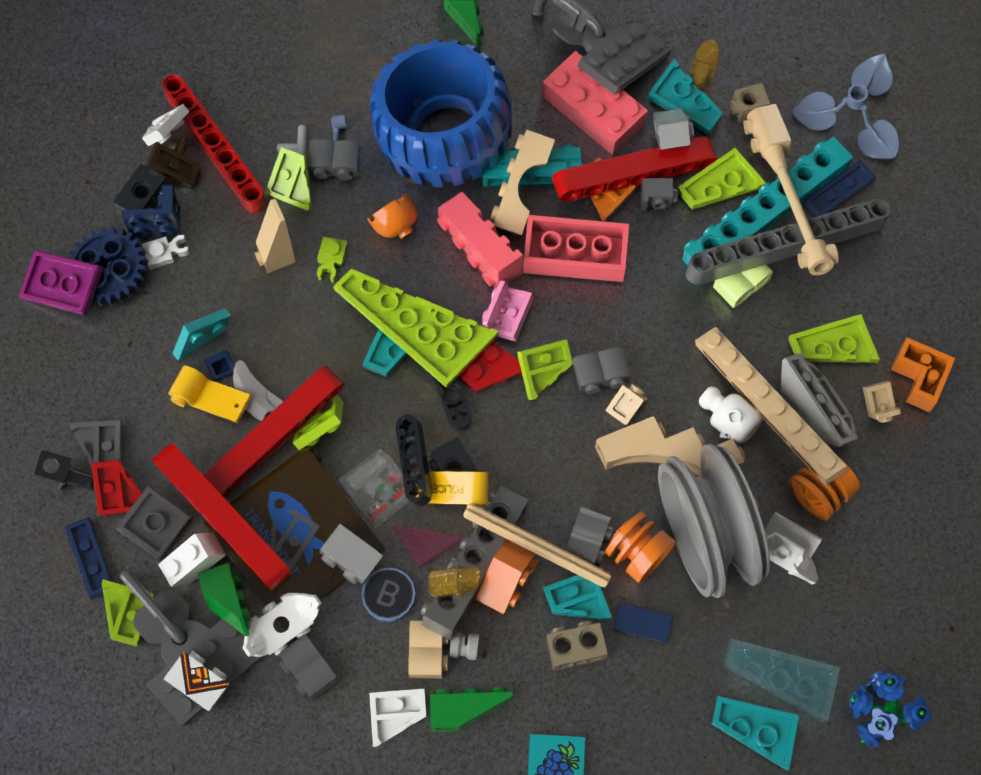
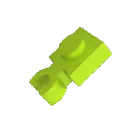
M329 237L322 238L317 258L318 263L322 264L317 270L318 280H322V275L325 272H330L331 282L336 281L337 273L335 266L343 267L348 247L347 241Z

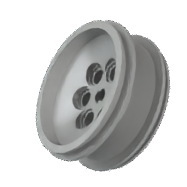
M707 444L702 447L700 453L702 477H696L678 457L671 456L667 458L666 463L659 466L658 482L671 534L676 541L675 545L691 580L704 597L714 596L715 598H720L725 594L727 568L731 562H733L741 577L749 585L754 586L759 584L762 578L768 576L770 558L766 535L756 502L738 463L724 446Z

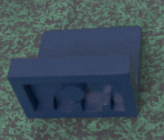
M173 185L162 186V195H158L159 209L121 211L122 219L129 233L131 232L138 238H145L148 235L170 237L173 234H181V205Z

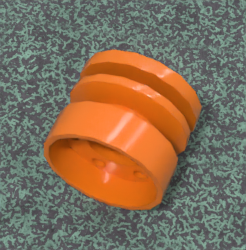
M847 464V471L827 485H824L809 468H801L797 475L794 474L788 481L789 488L798 502L809 513L823 521H827L832 517L833 512H837L840 509V502H848L860 490V483Z
M643 511L627 520L617 530L605 550V554L609 557L614 556L619 550L621 551L615 559L616 564H621L628 558L631 560L626 573L637 583L644 581L676 544V541L664 530H661L654 536L650 535L655 525L653 520H650L641 527L647 518Z

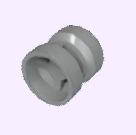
M456 631L451 639L449 657L459 658L464 656L468 660L476 661L480 634L471 633L465 635L461 631Z

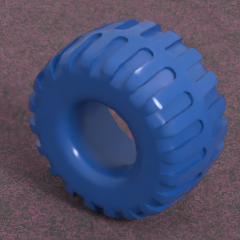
M440 39L430 40L431 43L421 46L420 43L410 46L411 50L405 53L400 51L393 56L391 64L386 63L379 73L380 78H376L373 83L372 95L370 97L372 127L375 138L391 166L395 167L400 175L405 178L411 176L413 182L420 185L431 182L433 187H444V183L453 182L454 186L464 184L463 180L471 176L473 180L481 177L483 169L486 167L492 169L498 163V154L504 155L509 145L508 139L512 136L513 105L502 71L490 55L486 52L481 53L480 49L469 43L463 46L460 40L450 39L449 42H441ZM439 109H461L472 117L462 125L450 130L431 133L418 131L420 123L424 118Z

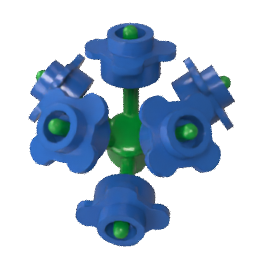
M886 670L876 671L875 674L870 676L872 680L866 686L867 688L872 687L874 693L887 700L888 703L884 707L873 703V695L865 692L866 687L863 685L859 687L858 692H853L850 697L849 706L853 708V717L858 718L860 714L867 715L873 709L872 722L868 721L865 725L859 724L857 726L861 731L858 734L861 743H865L868 747L873 745L879 748V742L882 739H893L895 736L894 730L898 723H909L912 729L919 730L923 723H929L932 720V713L925 705L926 700L921 696L916 697L914 702L906 703L904 707L899 704L898 700L905 693L903 684L906 683V678L903 675L895 676V672L887 674Z

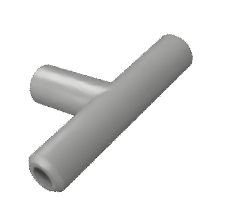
M306 125L298 126L297 143H279L277 145V152H280L281 147H286L307 157L308 127Z

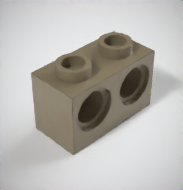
M585 621L577 624V628L569 630L565 626L554 628L551 630V634H547L546 637L553 671L605 660L608 655L600 623L593 624V621ZM587 635L593 636L597 644L593 647H586L582 643V638ZM560 641L567 642L570 646V651L560 653L556 650L555 645Z

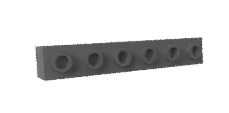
M500 486L496 493L491 492L488 497V504H485V506H487L486 511L494 515H501L505 518L504 520L517 526L526 512L529 500ZM473 523L472 526L475 528L471 535L466 534L460 545L462 551L459 556L454 555L447 567L448 575L445 579L441 577L434 588L436 595L433 600L428 599L420 613L423 615V626L449 640L452 639L476 598L493 557L507 540L476 523ZM489 536L492 538V541L484 542L480 537ZM470 557H475L479 559L480 562L477 564H472L467 559ZM456 579H464L467 584L459 586L454 581ZM443 601H451L455 606L445 608L441 603Z

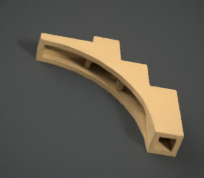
M652 416L596 439L595 448L605 470L631 463L650 462L663 464L666 463L668 457L676 456L692 473L702 477L700 453L705 442L700 433L696 434L694 427L665 439L666 432L662 423H657L655 417ZM734 439L718 444L724 446L732 454L741 469L745 459L742 447L736 445ZM754 497V500H755V502H756L757 508L759 509L758 503H757V501H756V499H755V497Z

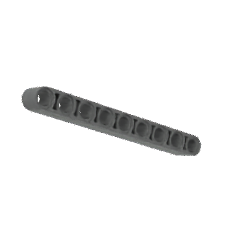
M874 199L807 220L815 239L824 240L826 245L836 244L880 230L891 213V207L883 199ZM798 223L790 224L697 252L691 257L685 275L692 284H704L796 256L801 253V249L806 242Z

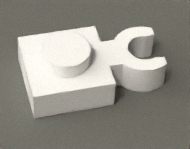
M184 235L176 236L169 243L166 237L143 243L142 247L147 252L145 256L149 260L147 263L149 269L174 263L172 257L174 255L187 256L190 253L188 247L178 248L181 243L186 242Z

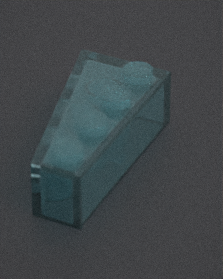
M736 639L728 641L723 668L819 721L828 722L840 667Z

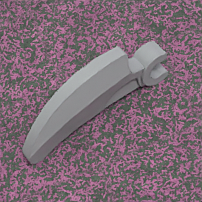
M242 360L236 362L233 373L234 388L252 396L246 410L251 416L262 422L284 401L259 383L251 374L245 362Z

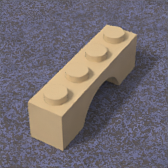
M526 130L525 135L519 134L515 146L516 149H519L517 158H511L506 171L511 173L508 183L503 181L498 196L503 197L500 207L495 205L490 220L494 221L495 227L519 236L522 235L530 211L522 204L519 198V180L527 170L547 164L555 139Z

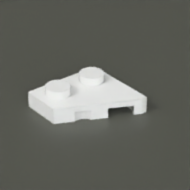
M182 104L156 118L152 122L154 127L150 126L142 139L148 146L157 141L162 144L171 137V130L178 129L184 123L183 118L189 113L188 109Z
M425 688L369 693L373 747L379 746L426 717Z

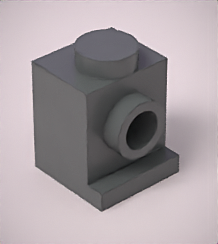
M643 178L641 185V212H646L647 207L660 210L671 207L672 203H677L678 191L677 188H673V178Z

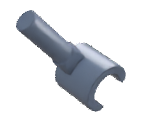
M344 115L333 116L331 119L333 141H339V130L346 129Z

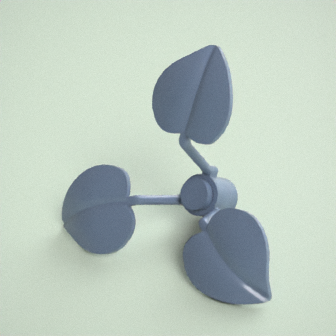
M879 54L865 60L853 71L851 76L852 86L848 90L847 98H843L837 107L834 108L835 101L829 94L814 92L806 96L792 109L794 117L800 124L815 131H824L833 127L836 123L835 112H839L846 104L853 110L861 109L865 125L868 129L861 131L858 136L860 151L873 159H893L898 153L899 138L893 125L885 120H878L871 126L866 106L868 94L871 96H881L891 88L893 77L885 54Z

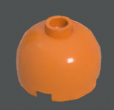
M408 192L401 195L402 197L397 201L396 199L367 219L379 235L385 238L399 236L402 239L413 231L411 226L416 222L418 213L415 202Z

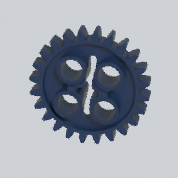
M111 226L109 232L104 227H101L100 234H96L94 230H91L92 237L88 238L82 235L84 242L82 244L74 243L78 250L69 251L74 260L86 263L91 258L96 257L91 264L103 268L100 279L104 278V281L97 285L91 304L93 305L97 300V303L103 307L107 300L113 306L115 299L124 303L123 296L126 294L132 298L131 290H140L137 282H145L141 273L148 272V269L144 266V264L149 262L146 256H144L147 252L141 247V242L135 239L131 232L127 234L123 228L118 233L114 226ZM119 247L117 252L110 254L114 248ZM127 268L126 273L119 275L122 269Z

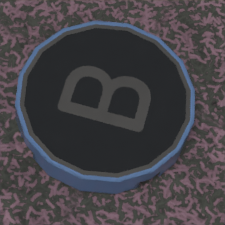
M383 568L375 571L363 584L362 599L364 607L371 616L379 621L392 622L404 617L414 605L415 590L413 582L407 574L399 569Z

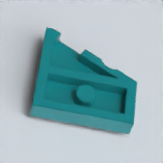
M221 309L183 325L173 351L175 358L180 361L214 337L221 335L227 329V324L231 317L227 309Z
M579 575L543 587L550 610L554 615L606 621L612 619L601 587Z

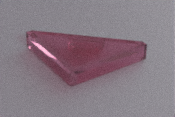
M392 526L394 532L419 568L460 542V538L457 535L451 536L418 528Z

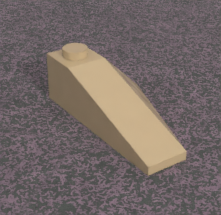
M275 198L270 200L256 240L258 252L254 253L259 266L265 265L268 273L296 262L287 225Z

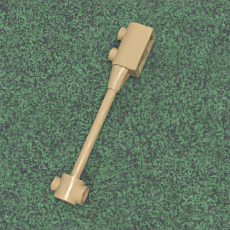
M776 104L755 108L749 112L747 120L743 122L746 135L753 134L754 136L751 139L753 152H760L775 173L778 174L806 244L802 247L801 253L798 254L799 266L801 269L808 268L812 275L825 274L833 268L834 264L838 263V252L834 244L826 245L824 240L815 239L789 177L785 157L789 156L791 138Z

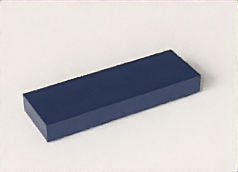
M859 160L806 198L803 205L814 217L833 212L873 183L876 176Z
M90 517L64 526L89 599L94 600L104 596L102 589L103 579L111 582L114 581Z

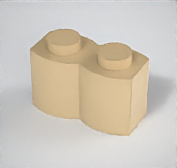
M410 621L409 677L442 679L443 671H448V655H443V645H448L449 639L422 625V621Z

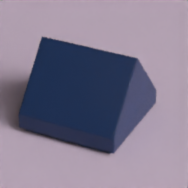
M227 349L204 359L213 381L234 373L235 365Z

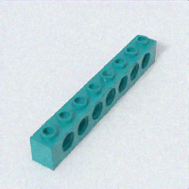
M834 136L827 142L825 140L819 142L811 154L802 155L796 161L794 167L790 170L787 168L801 204H803L806 198L850 167L853 156ZM817 162L824 163L826 166H820ZM777 176V180L773 183L767 182L759 189V193L753 198L751 196L747 197L735 212L733 210L727 212L719 224L716 226L714 224L710 225L698 240L692 239L684 247L682 261L688 266L693 254L706 250L705 247H716L766 232L790 214L792 208L787 196L780 192V190L784 189L779 177ZM798 176H804L808 180H801ZM762 204L769 205L771 209L762 207ZM743 218H749L753 223H746L743 221ZM724 233H732L735 237L729 238Z

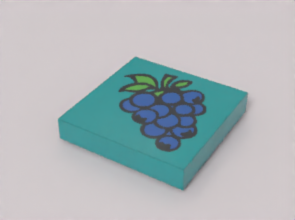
M530 734L528 775H584L585 737Z

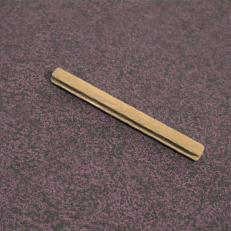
M472 503L467 506L463 516L466 519L601 587H606L611 579L609 572Z

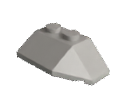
M802 353L784 358L782 360L780 395L826 444L841 447L855 442L858 438L855 433L853 418L825 375L816 366L808 362Z

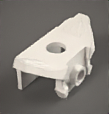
M775 512L764 530L770 560L788 570V574L797 576L811 585L815 584L818 580V575L811 557L822 539Z
M287 593L280 597L281 601L278 604L272 601L260 610L263 614L260 617L253 616L251 618L252 623L247 625L250 635L244 638L243 650L248 657H262L267 654L271 655L273 652L277 656L289 646L287 642L296 636L299 639L311 631L309 626L314 623L313 620L318 616L319 607L322 604L318 597L304 593ZM280 616L286 617L289 621V628L283 633L275 631L273 627L274 620Z

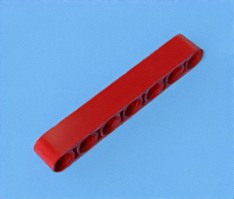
M171 74L164 78L162 87L167 101L173 109L182 104L185 107L192 106L188 109L189 113L183 118L184 124L241 204L250 213L261 212L266 206L263 189L183 78L176 74ZM199 124H205L202 127H196ZM212 142H218L216 145H209ZM227 159L232 160L227 164L222 163L224 160ZM238 178H245V179H244L243 181H241V182H236V181H235V180H237ZM252 196H258L256 200H248Z
M704 136L690 139L691 145L668 149L656 147L563 169L552 176V181L560 201L570 202L628 188L633 185H641L643 178H670L703 170L718 160V157L710 139Z
M327 365L321 367L203 476L225 498L343 389L345 384Z
M172 442L151 459L157 468L271 591L292 573L279 556Z

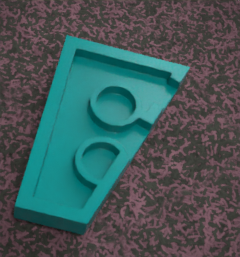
M674 59L648 93L647 99L667 111L682 109L685 116L689 115L690 122H692L695 128L709 135L722 118L723 112L705 92H701L695 86L694 80L679 68L678 62Z
M378 329L363 362V368L387 377L404 359L407 353Z
M718 696L712 725L786 771L789 770L799 715Z

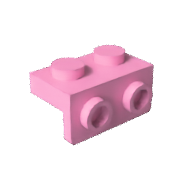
M500 280L498 287L492 292V301L489 308L483 313L482 324L488 329L493 328L499 331L497 337L516 342L534 296L530 292L509 288L506 281Z

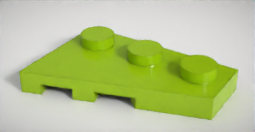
M734 148L677 187V191L693 210L759 190L766 182L739 151Z
M861 314L795 333L788 338L794 355L802 353L808 362L878 363L880 360Z

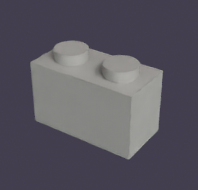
M682 109L653 113L655 137L660 149L691 145L690 137H694L693 124L690 122L689 115L685 116Z
M341 524L338 525L319 552L323 555L321 560L332 568L335 566L339 567L344 571L342 575L353 584H356L357 581L363 584L383 557L382 554Z

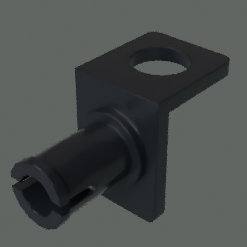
M46 450L41 451L34 475L58 482L56 489L60 490L63 485L69 483L89 490L93 480L92 473L71 468L70 462L72 458ZM54 459L58 463V470L55 473H47L43 469L45 460Z

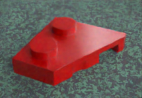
M492 341L458 376V379L472 391L479 393L488 389L491 385L504 383L506 379L518 374L521 376L522 371L519 361L496 342Z
M114 459L92 462L91 467L98 516L128 512L141 496L142 491L121 461Z

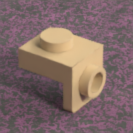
M884 381L863 387L868 416L870 418L876 419L878 422H888L894 420L895 415L901 414L900 408L895 407L891 382Z

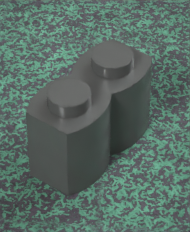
M310 140L309 174L317 179L336 176L341 180H351L358 177L361 154L359 142L350 140Z
M623 347L610 348L598 353H588L573 358L572 365L580 393L595 394L600 392L601 388L609 386L612 389H617L630 381V372Z
M581 507L565 551L593 565L597 564L600 566L605 553L601 546L604 540L609 541L614 526L609 525L611 517Z
M303 635L279 653L282 661L278 664L287 676L293 674L298 682L294 686L303 698L308 695L313 700L338 682L336 675L306 635Z

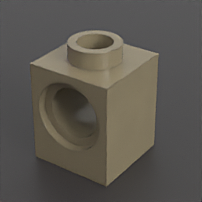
M763 83L735 90L730 101L731 111L733 115H737L739 123L747 120V115L753 109L770 105ZM744 102H750L753 105H747Z

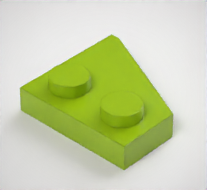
M281 147L265 194L311 211L312 204L307 157L286 147Z
M567 339L517 352L528 400L536 399L539 396L538 394L547 385H551L560 373L565 372L573 364Z
M338 395L331 400L333 404L330 409L324 413L319 411L294 434L293 444L298 450L305 446H313L318 442L320 436L326 432H334L341 425L344 402Z
M103 579L102 589L110 639L137 647L141 635L135 629L133 619L137 611L144 605L127 586Z

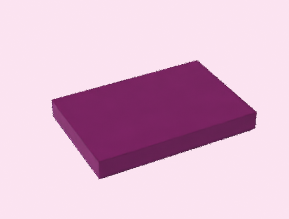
M34 250L19 298L87 316L103 268L98 265Z

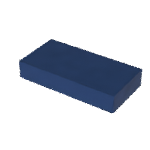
M620 603L613 631L666 644L673 616Z

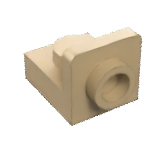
M633 383L630 386L628 384L622 385L605 411L623 424L628 425L641 405L647 401V398L643 396L645 392Z

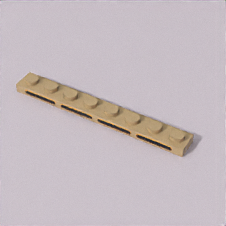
M714 327L695 340L699 350L735 389L759 411L761 417L824 485H827L847 471L846 464L717 327Z

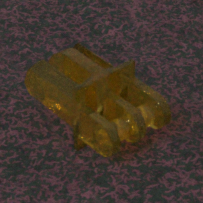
M713 40L704 41L697 49L692 61L690 72L695 73L693 83L699 90L703 89L707 77L713 79L719 61V46Z
M456 563L454 568L432 571L429 574L428 592L433 597L458 595L459 599H461L462 592L477 589L480 571L477 568L459 569L458 563Z

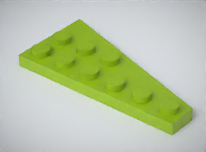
M350 269L334 285V290L446 388L499 335V331L493 328L483 327L474 320H467L453 314V311L417 296L415 298L396 287H389L380 283L379 280L354 269Z

